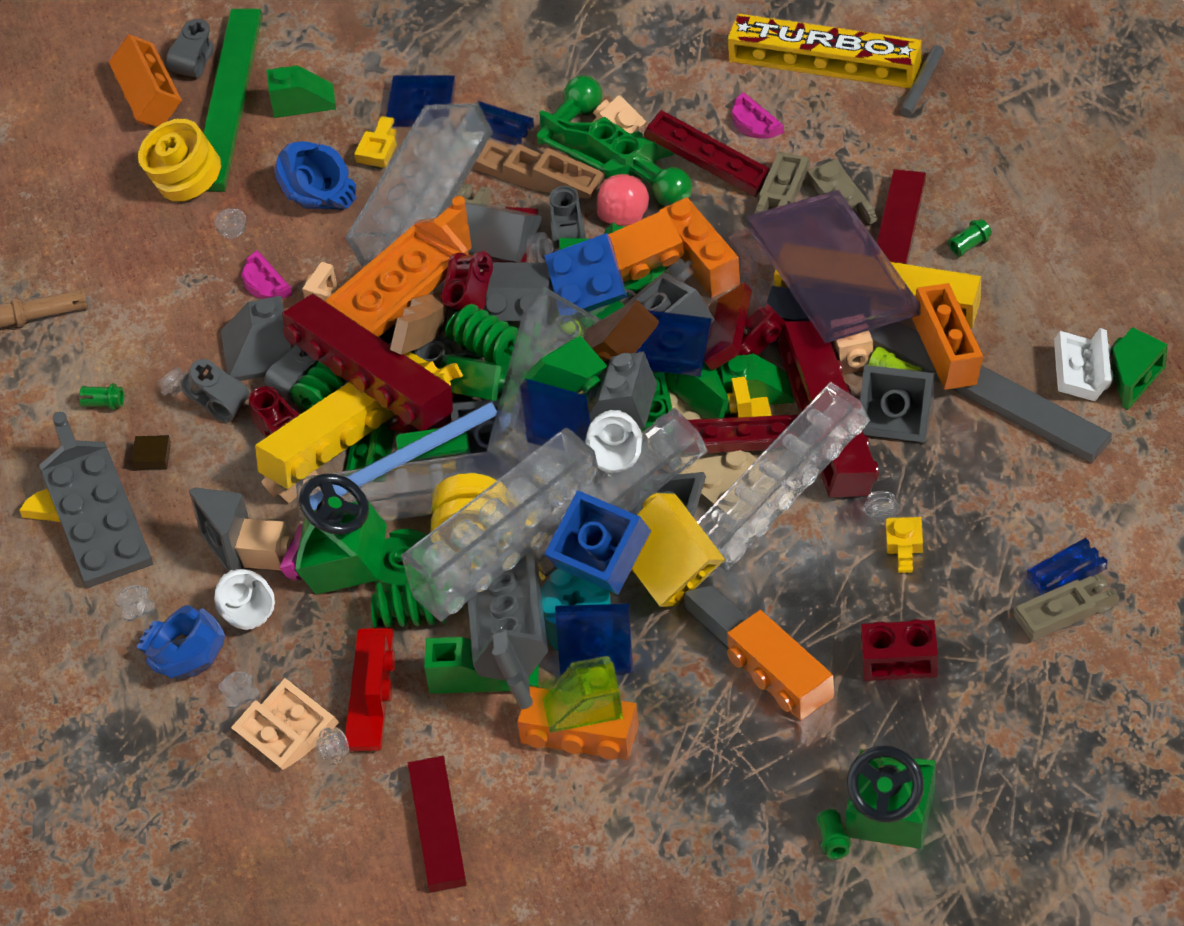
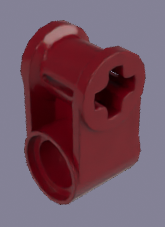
M478 251L474 255H465L458 252L450 257L445 285L441 294L442 302L447 307L456 312L461 311L469 304L477 305L479 310L484 309L488 285L493 273V262L487 252Z
M262 386L256 388L249 396L253 423L265 438L299 416L298 412L291 408L277 390L272 387Z

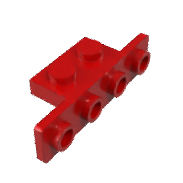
M360 628L357 631L344 741L346 751H380L382 749L386 705L392 699V682L389 680L390 672L395 671L394 632L392 628Z

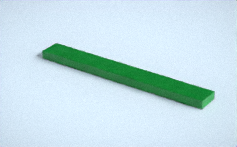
M231 9L203 133L219 155L221 169L215 182L206 191H226L263 17L261 9Z

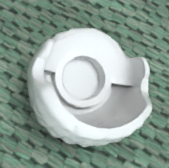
M609 410L595 417L588 427L585 438L590 462L597 469L609 473L625 471L637 462L642 448V433L631 416L620 410Z
M245 569L230 570L220 578L216 585L214 595L216 609L222 618L237 629L249 630L260 627L267 621V618L271 616L274 610L275 597L271 587L261 575Z

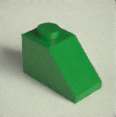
M298 65L267 69L268 91L274 118L336 110L333 83Z
M1134 327L1123 338L1118 337L1111 348L1113 377L1122 407L1127 410L1132 407L1166 368L1168 344Z
M579 335L542 357L524 376L523 380L529 385L571 398L581 391L588 394L601 382L598 376L607 368V365L584 338Z
M755 354L739 355L720 366L722 385L726 394L732 393V378L745 376L750 399L767 397L769 405L794 403L786 371Z

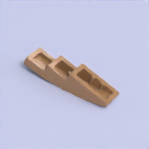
M492 140L487 141L475 158L473 165L475 170L532 190L551 193L557 187L569 186L577 191L579 198L587 199L591 198L605 177L604 172L549 148L541 154L517 144L514 150Z
M442 291L412 299L410 307L405 308L403 316L397 318L390 350L404 354L419 349L433 341L442 332L449 312V307L442 302Z

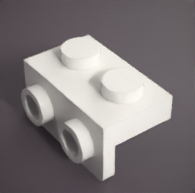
M1099 328L1092 339L1060 331L1054 338L1058 391L1096 401L1102 392L1110 387L1113 380V371L1110 370L1109 359L1111 346L1108 344L1107 330Z

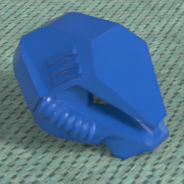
M303 141L287 144L278 154L274 168L275 177L288 201L291 199L305 209L342 210L348 209L356 200V183L348 178L349 170L346 163L334 148Z
M185 605L171 614L165 622H151L149 629L145 630L144 636H141L140 643L136 647L148 656L146 662L153 671L166 675L169 679L173 677L183 679L197 676L211 667L223 647L225 634L215 617L205 609L201 608L198 610L190 605ZM181 634H183L184 636H186L185 638H181V639H176V640H174L175 638H177V637L180 636Z

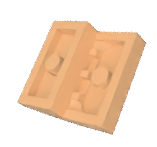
M284 678L262 704L255 700L231 728L284 770L317 746L339 722L333 715Z

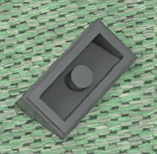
M713 586L693 589L684 593L685 609L728 646L727 632L748 617Z

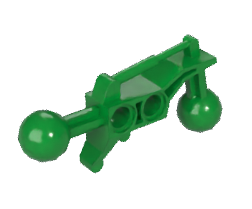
M579 75L570 79L564 88V102L553 114L543 110L539 112L541 130L537 133L539 145L547 144L568 154L574 160L604 172L605 180L617 174H627L634 177L638 175L652 185L653 196L662 206L667 207L686 197L688 199L691 197L692 181L684 170L675 167L662 170L654 164L659 159L673 156L675 153L644 138L642 132L636 131L630 134L606 117H602L592 123L571 122L577 114L588 115L594 112L602 102V88L599 82L591 76Z

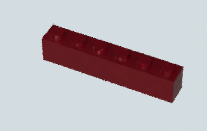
M310 294L282 312L283 334L291 345H296L308 353L313 360H318L327 366L335 375L343 377L353 384L358 391L366 393L375 399L380 406L388 408L397 414L405 423L413 425L420 431H424L453 412L451 385L406 355L390 350L391 345L315 294Z
M823 321L784 322L777 348L799 412L803 416L810 437L809 441L828 496H869L873 483L878 479L879 468L877 462L872 459L868 436L864 435L862 431L859 411L853 406L850 386L844 381L841 361L836 358L834 353L832 336L828 335Z

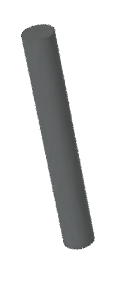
M934 45L930 50L899 112L903 117H911L944 53L941 46Z

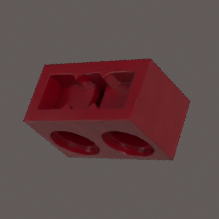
M915 619L904 622L878 621L861 624L864 681L938 677L935 620Z

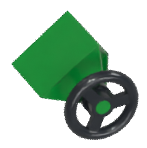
M320 474L310 478L303 485L299 494V505L304 515V521L297 553L296 572L316 595L378 581L387 524L369 503L362 489L352 480L337 474ZM333 485L340 486L349 491L356 499V502L344 501L340 495L336 494ZM320 486L324 496L317 505L316 510H313L310 504V495L316 487Z
M875 746L867 750L860 749L859 755L849 768L846 782L849 795L846 808V834L849 838L922 849L935 791L936 761L911 757L905 751L892 746Z

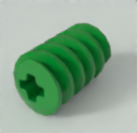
M475 304L466 305L461 311L453 314L446 325L445 332L449 340L466 347L467 350L476 353L479 357L485 358L488 362L501 366L502 369L509 367L518 354V342L520 339L518 328L509 326L505 321H499L498 317L489 315L486 310H479Z
M318 361L317 365L312 367L307 375L302 376L299 382L291 387V397L298 408L305 412L338 390L347 380L335 375L331 369Z
M434 579L432 590H428L424 580H420L417 591L413 590L410 581H406L403 592H399L396 583L391 582L388 593H385L381 583H377L375 593H372L371 597L373 627L378 628L382 618L386 628H391L395 617L399 625L405 627L407 626L409 616L415 626H420L424 615L428 624L434 625L438 614L442 622L446 624V595L439 580Z

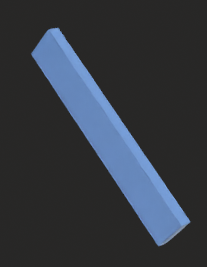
M492 402L487 403L352 473L346 478L352 480L360 487L496 416L497 411ZM333 485L336 494L340 496L349 492L340 486ZM321 490L310 495V504L313 510H316L317 505L324 496Z

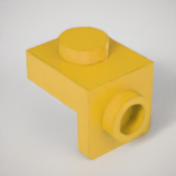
M745 376L732 378V393H727L730 414L735 413L736 417L772 416L767 397L750 399Z

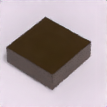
M169 435L135 436L131 461L133 470L167 469L171 447Z

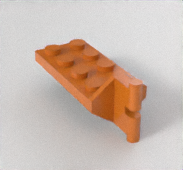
M462 196L454 197L452 205L437 218L417 221L328 297L325 302L377 337H380L397 322L398 317L403 316L405 308L410 307L413 298L428 295L446 279L448 262L454 253L461 252L469 255L468 251L472 248L469 225L467 224L468 217L465 198Z

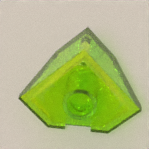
M609 656L572 663L542 699L549 733L623 719L620 690L614 665Z

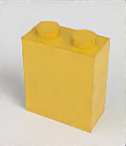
M655 493L643 502V509L637 514L643 519L651 532L632 570L660 607L677 606L684 599V593L695 589L725 561V558L676 494Z

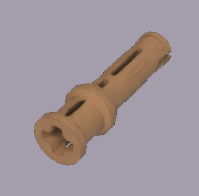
M84 288L23 302L21 299L13 298L10 303L0 304V328L16 324L18 327H22L24 324H27V320L88 309Z

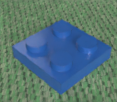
M607 233L544 255L560 314L564 320L628 298L612 241Z

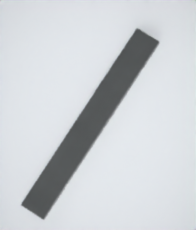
M885 314L869 328L873 340V348L882 347L889 351V353L895 354L896 358L921 367L922 372L934 373V380L941 383L917 331ZM982 365L977 385L953 389L1091 463L1112 441V433Z

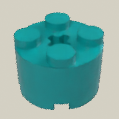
M560 569L552 572L550 579L541 588L546 638L549 640V644L554 649L564 653L582 654L589 651L588 647L594 646L599 643V646L605 643L613 629L610 592Z

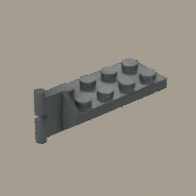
M61 411L56 412L52 419L60 447L44 460L39 467L86 588L153 565L152 557L105 442L75 440L66 414Z
M533 549L465 572L473 666L479 676L507 681L521 709H527L533 704L528 677L548 653L538 560Z

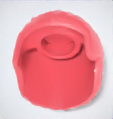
M617 174L604 180L597 195V215L599 219L610 224L614 222L620 226H628L640 221L649 203L646 186L638 178L627 174Z

